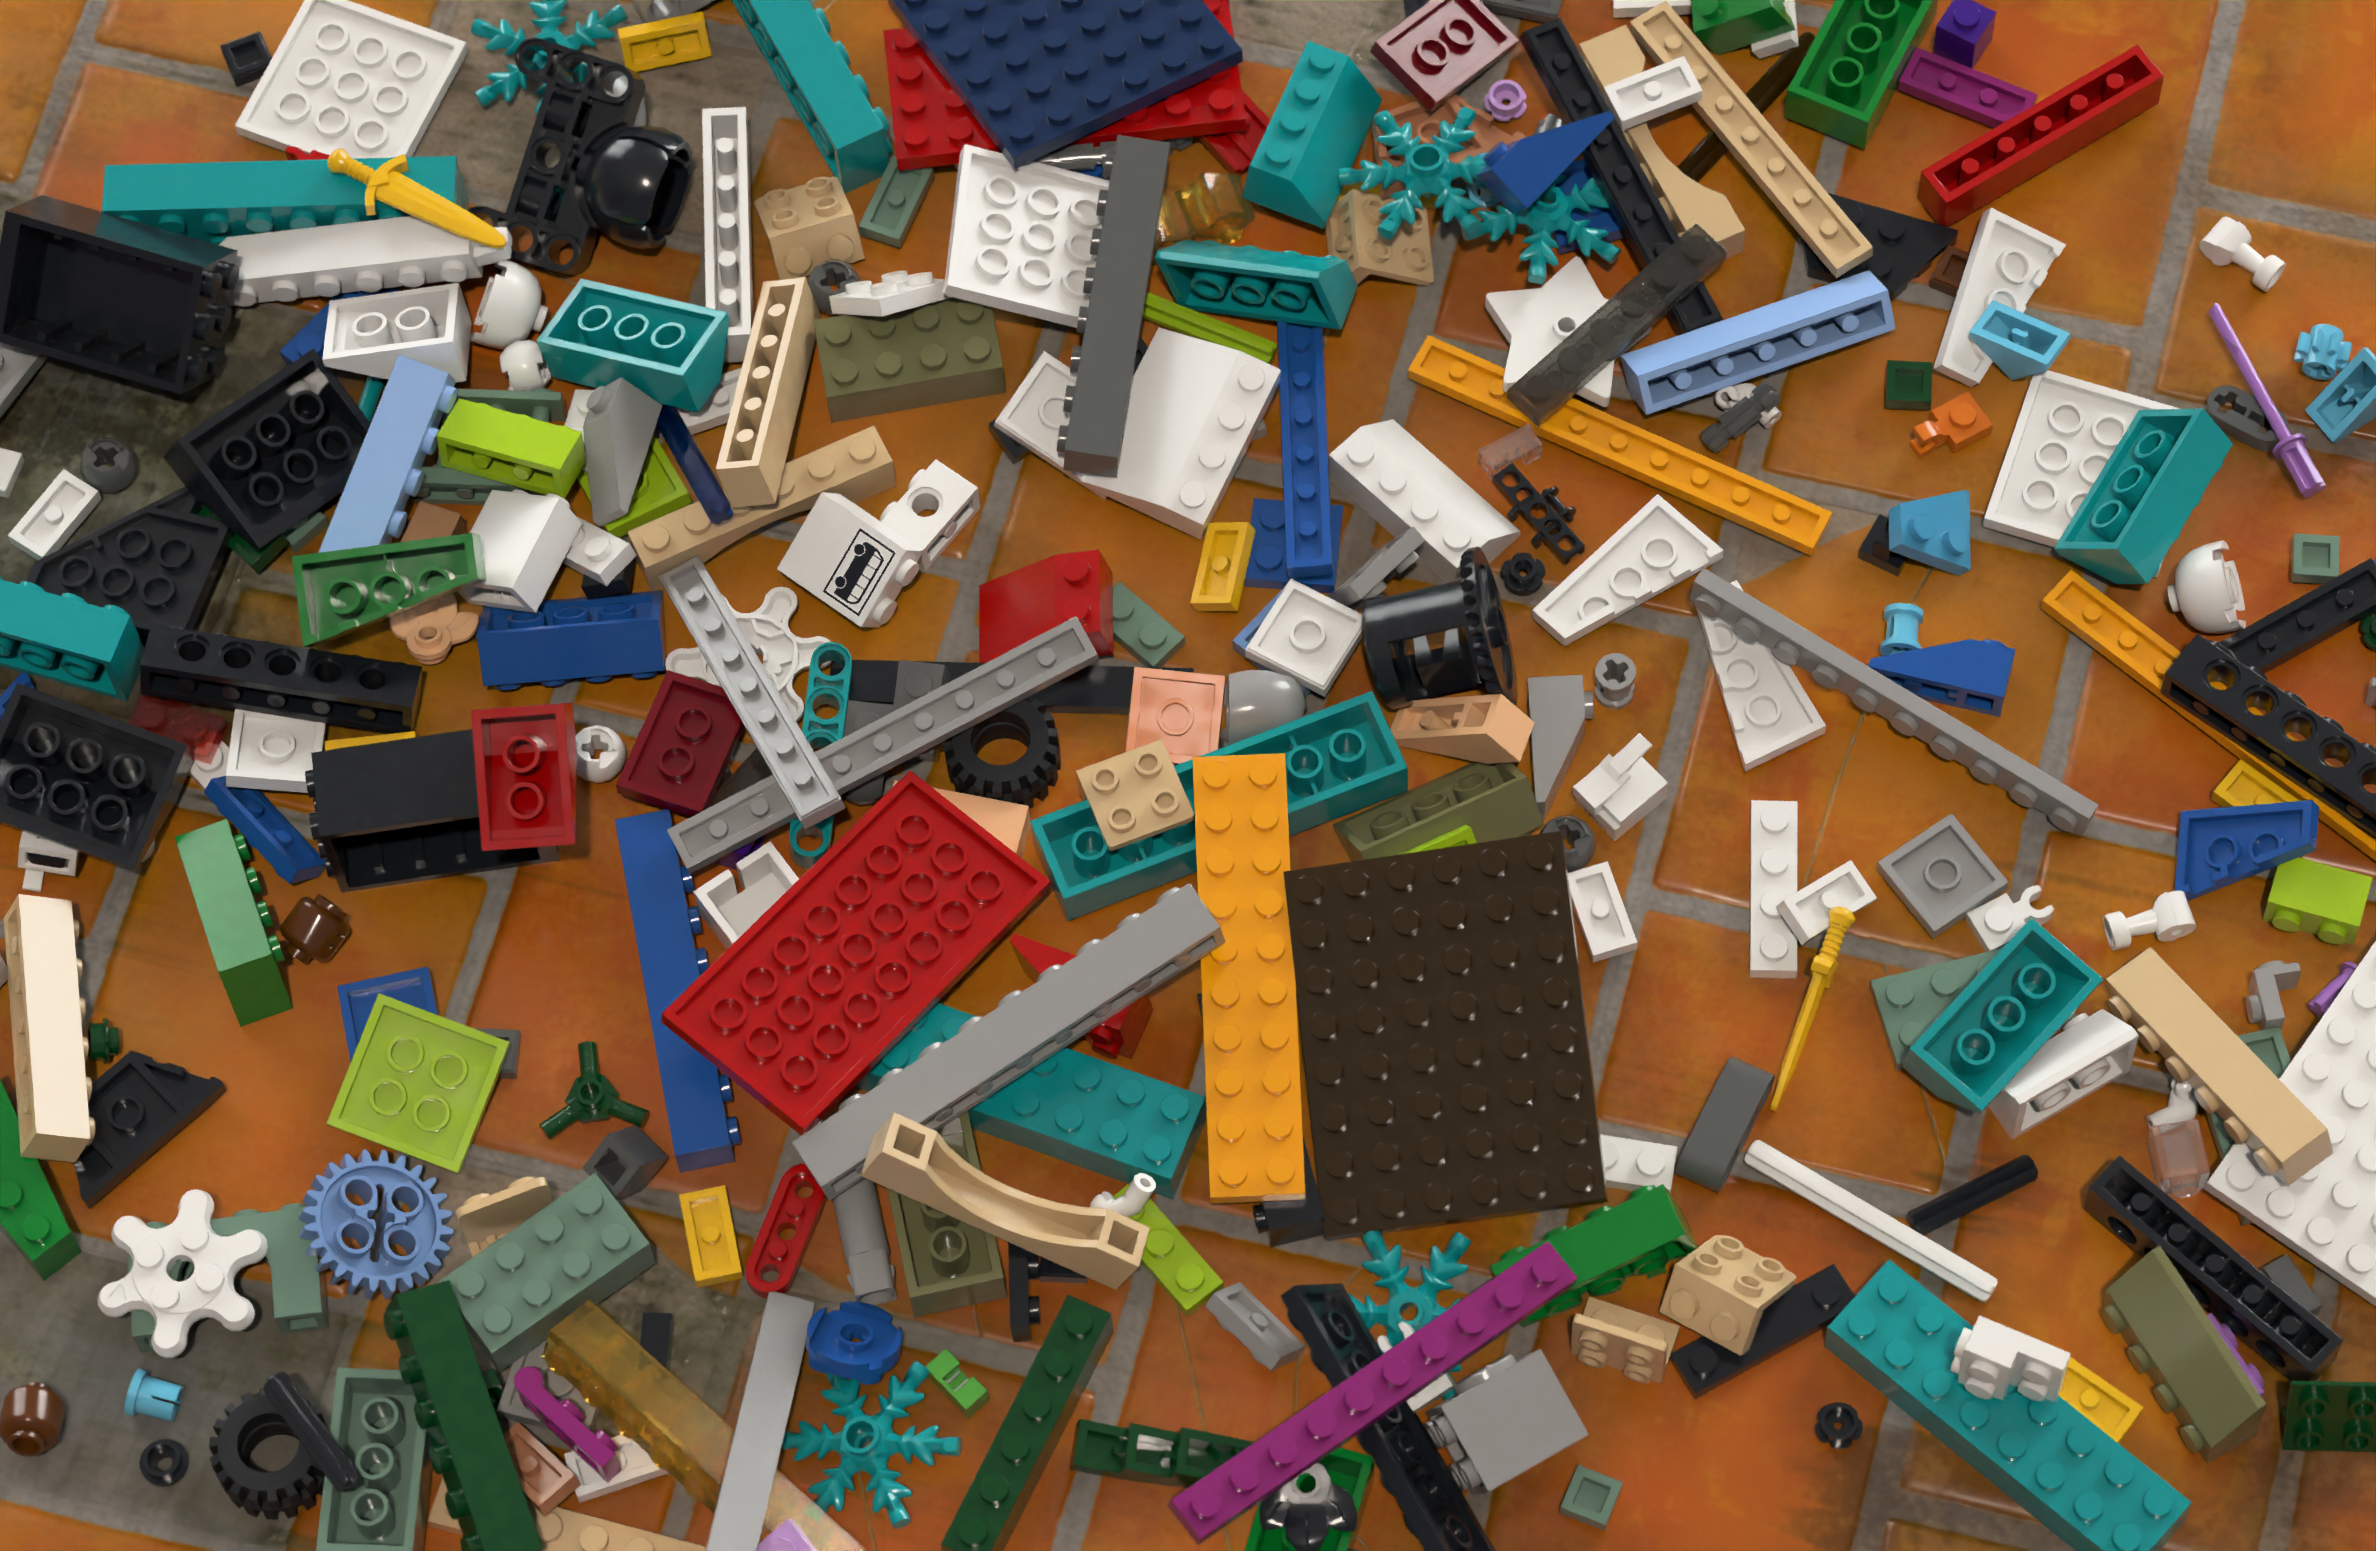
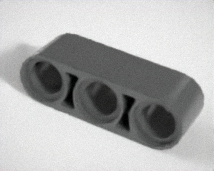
M1731 1056L1680 1155L1675 1174L1719 1193L1768 1098L1775 1075Z

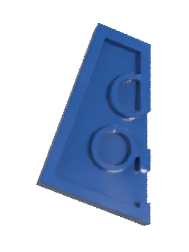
M2313 800L2181 811L2175 891H2183L2187 901H2190L2315 851L2319 806Z

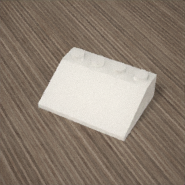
M1158 327L1133 377L1117 478L1084 473L1080 484L1202 540L1207 531L1208 523H1211L1279 387L1281 369L1242 351Z

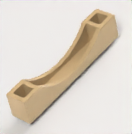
M1627 25L1579 44V52L1602 95L1605 86L1645 71L1646 58ZM1646 122L1622 130L1696 270L1700 271L1744 251L1745 229L1726 196L1699 184L1686 176L1669 161L1654 141Z
M873 425L785 463L775 504L732 508L727 494L723 490L628 531L630 545L637 554L635 560L650 591H655L663 587L658 576L696 556H699L704 564L722 549L746 534L794 513L812 509L821 492L840 493L851 502L858 503L897 486L893 461Z
M893 1113L872 1137L860 1175L1115 1290L1139 1268L1150 1227L1108 1208H1091L1058 1203L1009 1187L985 1175L962 1159L946 1144L937 1131L897 1113Z

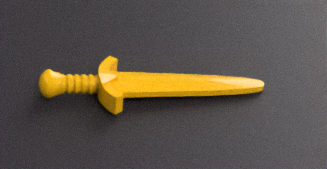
M336 149L330 154L327 162L330 172L347 174V176L367 185L365 191L367 216L376 215L375 206L376 201L379 200L425 222L481 245L497 249H503L506 246L505 237L494 227L446 198L402 175L401 173L409 171L405 154L387 161L377 168L376 171L351 158L345 149Z
M1834 907L1828 912L1829 929H1827V935L1824 937L1825 941L1822 943V948L1819 951L1820 954L1814 955L1810 969L1812 970L1811 974H1813L1782 1062L1770 1110L1777 1111L1799 1061L1824 988H1829L1832 983L1834 972L1839 964L1835 959L1838 957V952L1841 949L1840 946H1842L1844 934L1855 923L1854 914L1845 907Z

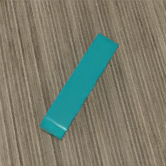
M826 642L818 646L811 657L802 732L812 749L824 748L844 737L852 679V659L848 649L836 642ZM827 661H836L844 669L837 675L829 676L821 672L819 667ZM822 704H830L838 710V713L831 719H821L815 715L814 710ZM835 814L804 830L798 818L791 821L789 850L792 860L798 866L810 869L831 848ZM805 835H814L822 841V845L814 851H806L800 848L797 842Z

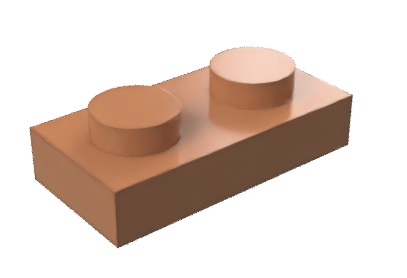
M519 1422L515 1423L503 1434L525 1499L542 1515L546 1516L581 1485L575 1474Z

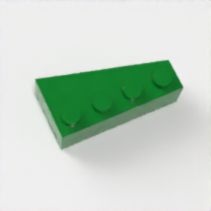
M475 533L292 556L303 647L309 648L317 647L486 580L481 535Z
M0 1079V1230L42 1280L45 1281L80 1254L81 1250L39 1159L21 1157L18 1113L7 1089Z

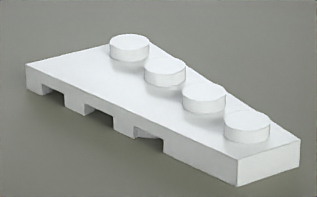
M1993 208L1984 211L1933 369L1969 387L1979 384L1993 361L1970 338V330L1992 300L2024 313L2027 308L2025 306L2035 289L2041 286L2048 275V268L2053 260L2059 257L2066 244Z
M1657 494L1532 610V619L1562 645L1566 646L1696 574L1703 567L1706 568L1723 559L1724 550Z
M1737 580L1730 583L1743 591ZM1697 609L1744 772L1825 734L1826 725L1789 664L1779 660L1774 655L1772 649L1757 640L1752 642L1742 638L1732 625L1722 619L1708 617Z

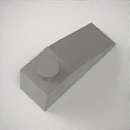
M622 377L604 387L599 386L592 392L587 401V408L589 410L583 425L593 522L600 527L627 514L662 408L660 403Z
M1583 675L1528 677L1527 679L1528 717L1535 722L1529 736L1533 794L1543 821L1584 738L1585 719L1594 718L1592 691L1584 692Z

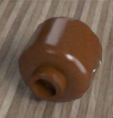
M317 894L314 899L302 897L281 924L280 932L289 941L284 950L306 965L311 958L318 962H328L350 932L348 924L344 921L348 914L320 894Z
M38 1382L28 1383L12 1389L4 1398L0 1416V1437L11 1451L22 1456H38L52 1449L58 1443L65 1415L63 1400L50 1387Z

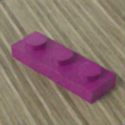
M1916 47L1898 85L1899 91L1993 128L2035 105L2038 94Z

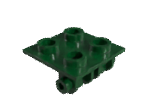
M2291 1381L2288 1406H2282V1426H2285L2282 1450L2376 1452V1382Z

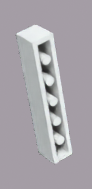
M746 107L702 109L706 307L727 312L730 318L723 363L743 362L754 321L750 135Z

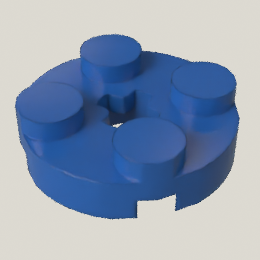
M842 1302L840 1303V1310L831 1311L827 1314L825 1307L818 1310L811 1317L807 1326L806 1349L809 1354L808 1363L817 1372H827L842 1378L856 1379L862 1384H875L882 1379L883 1373L894 1367L899 1360L902 1331L900 1327L896 1329L891 1324L892 1316L889 1313L868 1303ZM852 1338H857L861 1340V1342L850 1341L852 1340Z

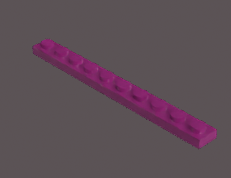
M1547 1241L1170 1501L1168 1508L1196 1544H1201L1571 1288L1578 1277L1549 1241Z

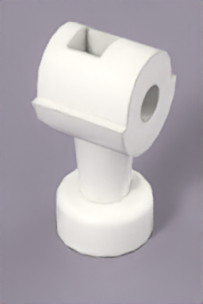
M2222 217L2199 243L2202 253L2213 262L2212 264L2218 266L2235 262L2254 273L2252 280L2254 285L2264 292L2269 291L2284 272L2287 263L2275 255H2269L2266 259L2249 246L2252 242V237L2247 228L2239 221L2236 222L2229 217Z
M2183 891L2165 892L2158 897L2152 909L2126 918L2120 911L2103 915L2105 934L2113 951L2129 947L2131 945V937L2156 932L2159 941L2169 942L2192 933L2197 927Z

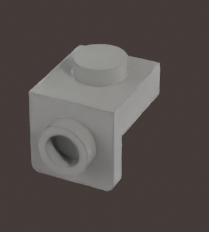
M2275 960L2260 965L2258 969H2253L2248 986L2250 996H2246L2245 1002L2248 1019L2251 1024L2257 1023L2259 1031L2278 1026L2280 1030L2282 1029L2285 1015L2278 991L2297 987L2301 974L2298 962L2285 964L2284 961Z

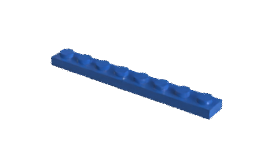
M1277 321L1279 369H1281L1280 407L1288 578L1334 574L1323 327Z

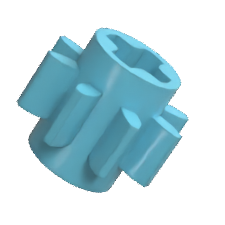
M2317 324L2311 328L2310 334L2300 332L2294 361L2303 362L2302 371L2307 376L2319 380H2328L2335 376L2336 370L2342 371L2347 366L2352 342L2343 341L2344 333L2339 328L2329 324Z

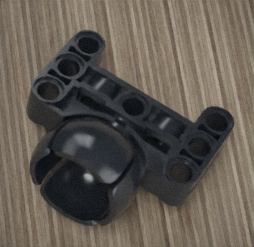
M540 38L524 40L515 52L516 66L524 75L545 83L547 86L506 213L485 206H475L467 211L481 220L490 217L493 227H507L512 236V258L569 276L581 274L587 269L599 233L598 227L610 238L625 246L640 249L659 247L665 240V234L673 229L686 198L691 177V167L688 163L692 157L690 145L678 134L665 128L654 126L632 127L645 95L644 80L637 72L621 64ZM545 50L548 56L547 63L541 70L535 71L532 65L533 58L536 53ZM585 62L588 74L585 80L575 84L572 77L573 71L577 65ZM625 75L628 79V88L623 95L615 97L613 84L616 79ZM558 146L561 153L560 160L554 167L548 168L545 162L546 154L552 147ZM530 230L533 235V243L528 250L521 252L518 246L519 237L523 232ZM570 243L574 251L573 257L570 262L561 265L558 259L559 251L562 246Z

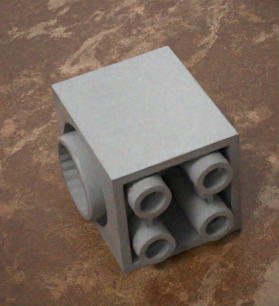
M1541 1349L1523 1355L1516 1360L1512 1354L1496 1360L1456 1383L1454 1390L1457 1394L1425 1411L1430 1419L1429 1422L1425 1423L1428 1434L1439 1449L1445 1446L1454 1462L1449 1466L1452 1476L1462 1491L1469 1489L1472 1496L1490 1492L1589 1435Z

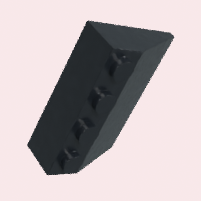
M312 349L179 438L163 458L194 497L258 551L344 491L371 423L330 369L324 366L323 360L315 349Z
M17 683L0 720V823L136 872L176 803L194 760L186 744Z

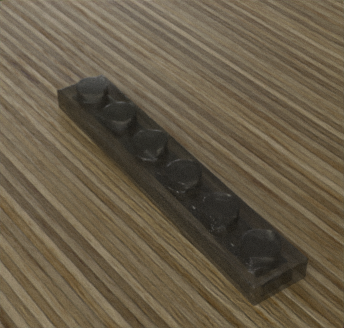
M1695 223L1507 390L1506 398L1539 427L1726 260L1728 251Z

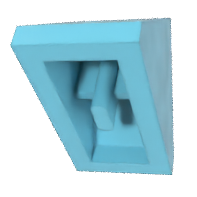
M1992 300L1970 330V338L2011 381L2048 371L2071 339L2069 332Z
M2368 347L2363 348L2305 409L2333 443L2340 441L2376 418V356Z

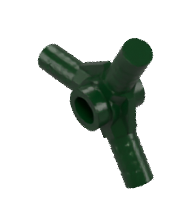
M592 1041L578 1044L581 1076L576 1078L565 1100L567 1105L539 1124L545 1136L550 1140L577 1120L581 1123L608 1120L611 1116L643 1128L647 1122L649 1110L618 1099L619 1094L603 1074H599L597 1044Z

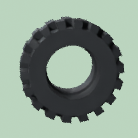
M1029 697L945 740L943 743L950 782L954 783L955 792L1027 805L1029 809L1034 807L1033 799L1035 797L1043 801L1049 795L1048 785L1055 786L1058 780L1057 770H1061L1057 728H1055L1051 713H1045L1044 704L1038 699L1029 703ZM1002 738L1017 740L1028 748L1021 758L1006 765L989 764L977 756L986 744Z
M263 1388L260 1389L259 1397L253 1398L250 1392L240 1396L243 1403L237 1408L230 1403L224 1409L228 1418L225 1421L217 1419L213 1428L218 1437H210L209 1448L213 1454L210 1457L211 1465L225 1493L229 1495L231 1501L238 1508L244 1506L247 1514L257 1517L260 1511H262L267 1520H277L278 1512H284L287 1518L298 1516L296 1508L302 1505L308 1511L316 1505L313 1497L316 1494L322 1496L325 1474L300 1440L295 1457L284 1468L269 1473L250 1469L248 1467L250 1456L260 1442L275 1435H288L296 1439L298 1437L268 1398ZM304 1396L309 1405L312 1407L309 1399ZM315 1405L312 1409L329 1430L322 1413Z

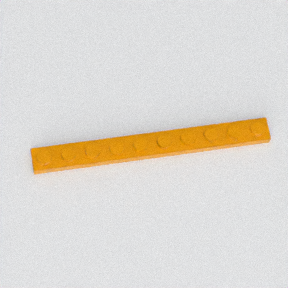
M1430 335L1426 337L1408 369V378L1807 555L1813 556L1832 520L1831 511L1551 388L1540 387L1504 392L1502 386L1505 368Z
M2070 570L2042 600V610L2238 758L2298 800H2313L2319 806L2318 818L2376 861L2375 837L2160 693L2165 672L2182 652L2073 570ZM2220 681L2210 682V685L2218 690L2229 689ZM2255 707L2247 708L2251 713L2255 715H2264ZM2289 733L2286 734L2287 737L2290 738L2291 740H2293V741H2299V740H2297L2295 737H2293L2291 734H2289Z

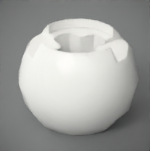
M517 340L508 345L500 354L502 373L507 372L509 378V391H531L535 388H545L551 380V373L546 362H543L542 353L537 342Z
M594 725L583 728L575 735L576 774L585 781L594 783L609 781L622 770L626 758L625 743L612 729ZM603 749L604 752H601L600 759H591V756H594L595 750Z

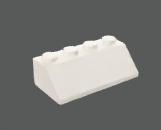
M1393 419L1361 426L1329 454L1330 480L1394 537L1414 526L1425 539L1414 551L1419 555V559L1446 583L1459 580L1461 576V556L1467 549L1480 547L1490 564L1521 536L1519 529Z

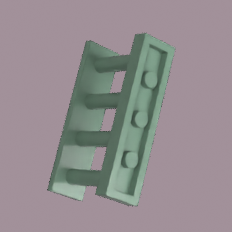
M535 388L531 391L458 389L455 401L456 404L460 398L475 403H484L493 408L515 414H524L533 419L548 423L549 421H566L567 418L562 393L546 388ZM443 412L442 425L444 424L450 413L447 414ZM438 452L436 465L433 467H421L420 470L424 471L422 485L415 497L409 496L407 503L423 501L433 504L485 505L492 490L512 492L514 489H519L532 495H546L441 466Z

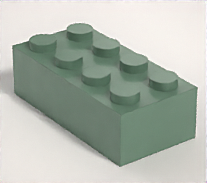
M594 1173L445 1276L438 1283L450 1281L466 1329L498 1372H501L654 1265L655 1260L650 1243L598 1175Z
M337 1368L330 1433L359 1471L361 1479L352 1490L339 1493L328 1478L324 1476L316 1551H423L432 1474L429 1454L432 1444L427 1430H422L417 1423L414 1413V1403L417 1401L411 1384L406 1385L404 1383L400 1370Z

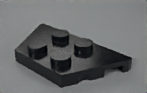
M1828 193L1873 246L1872 257L1838 278H1835L1800 236L1801 244L1804 247L1807 277L1833 283L1870 270L1888 289L1890 300L1893 301L1907 288L1908 283L1912 279L1920 277L1931 267L1932 260L1946 249L1947 245L1954 246L1956 244L1959 230Z
M134 1051L127 1053L92 1083L91 1097L88 1102L89 1117H92L95 1121L94 1138L91 1145H86L76 1162H72L76 1170L80 1186L79 1191L84 1204L91 1208L227 1091L224 1084L214 1077L208 1080L187 1073L185 1068L171 1063H157L152 1057Z

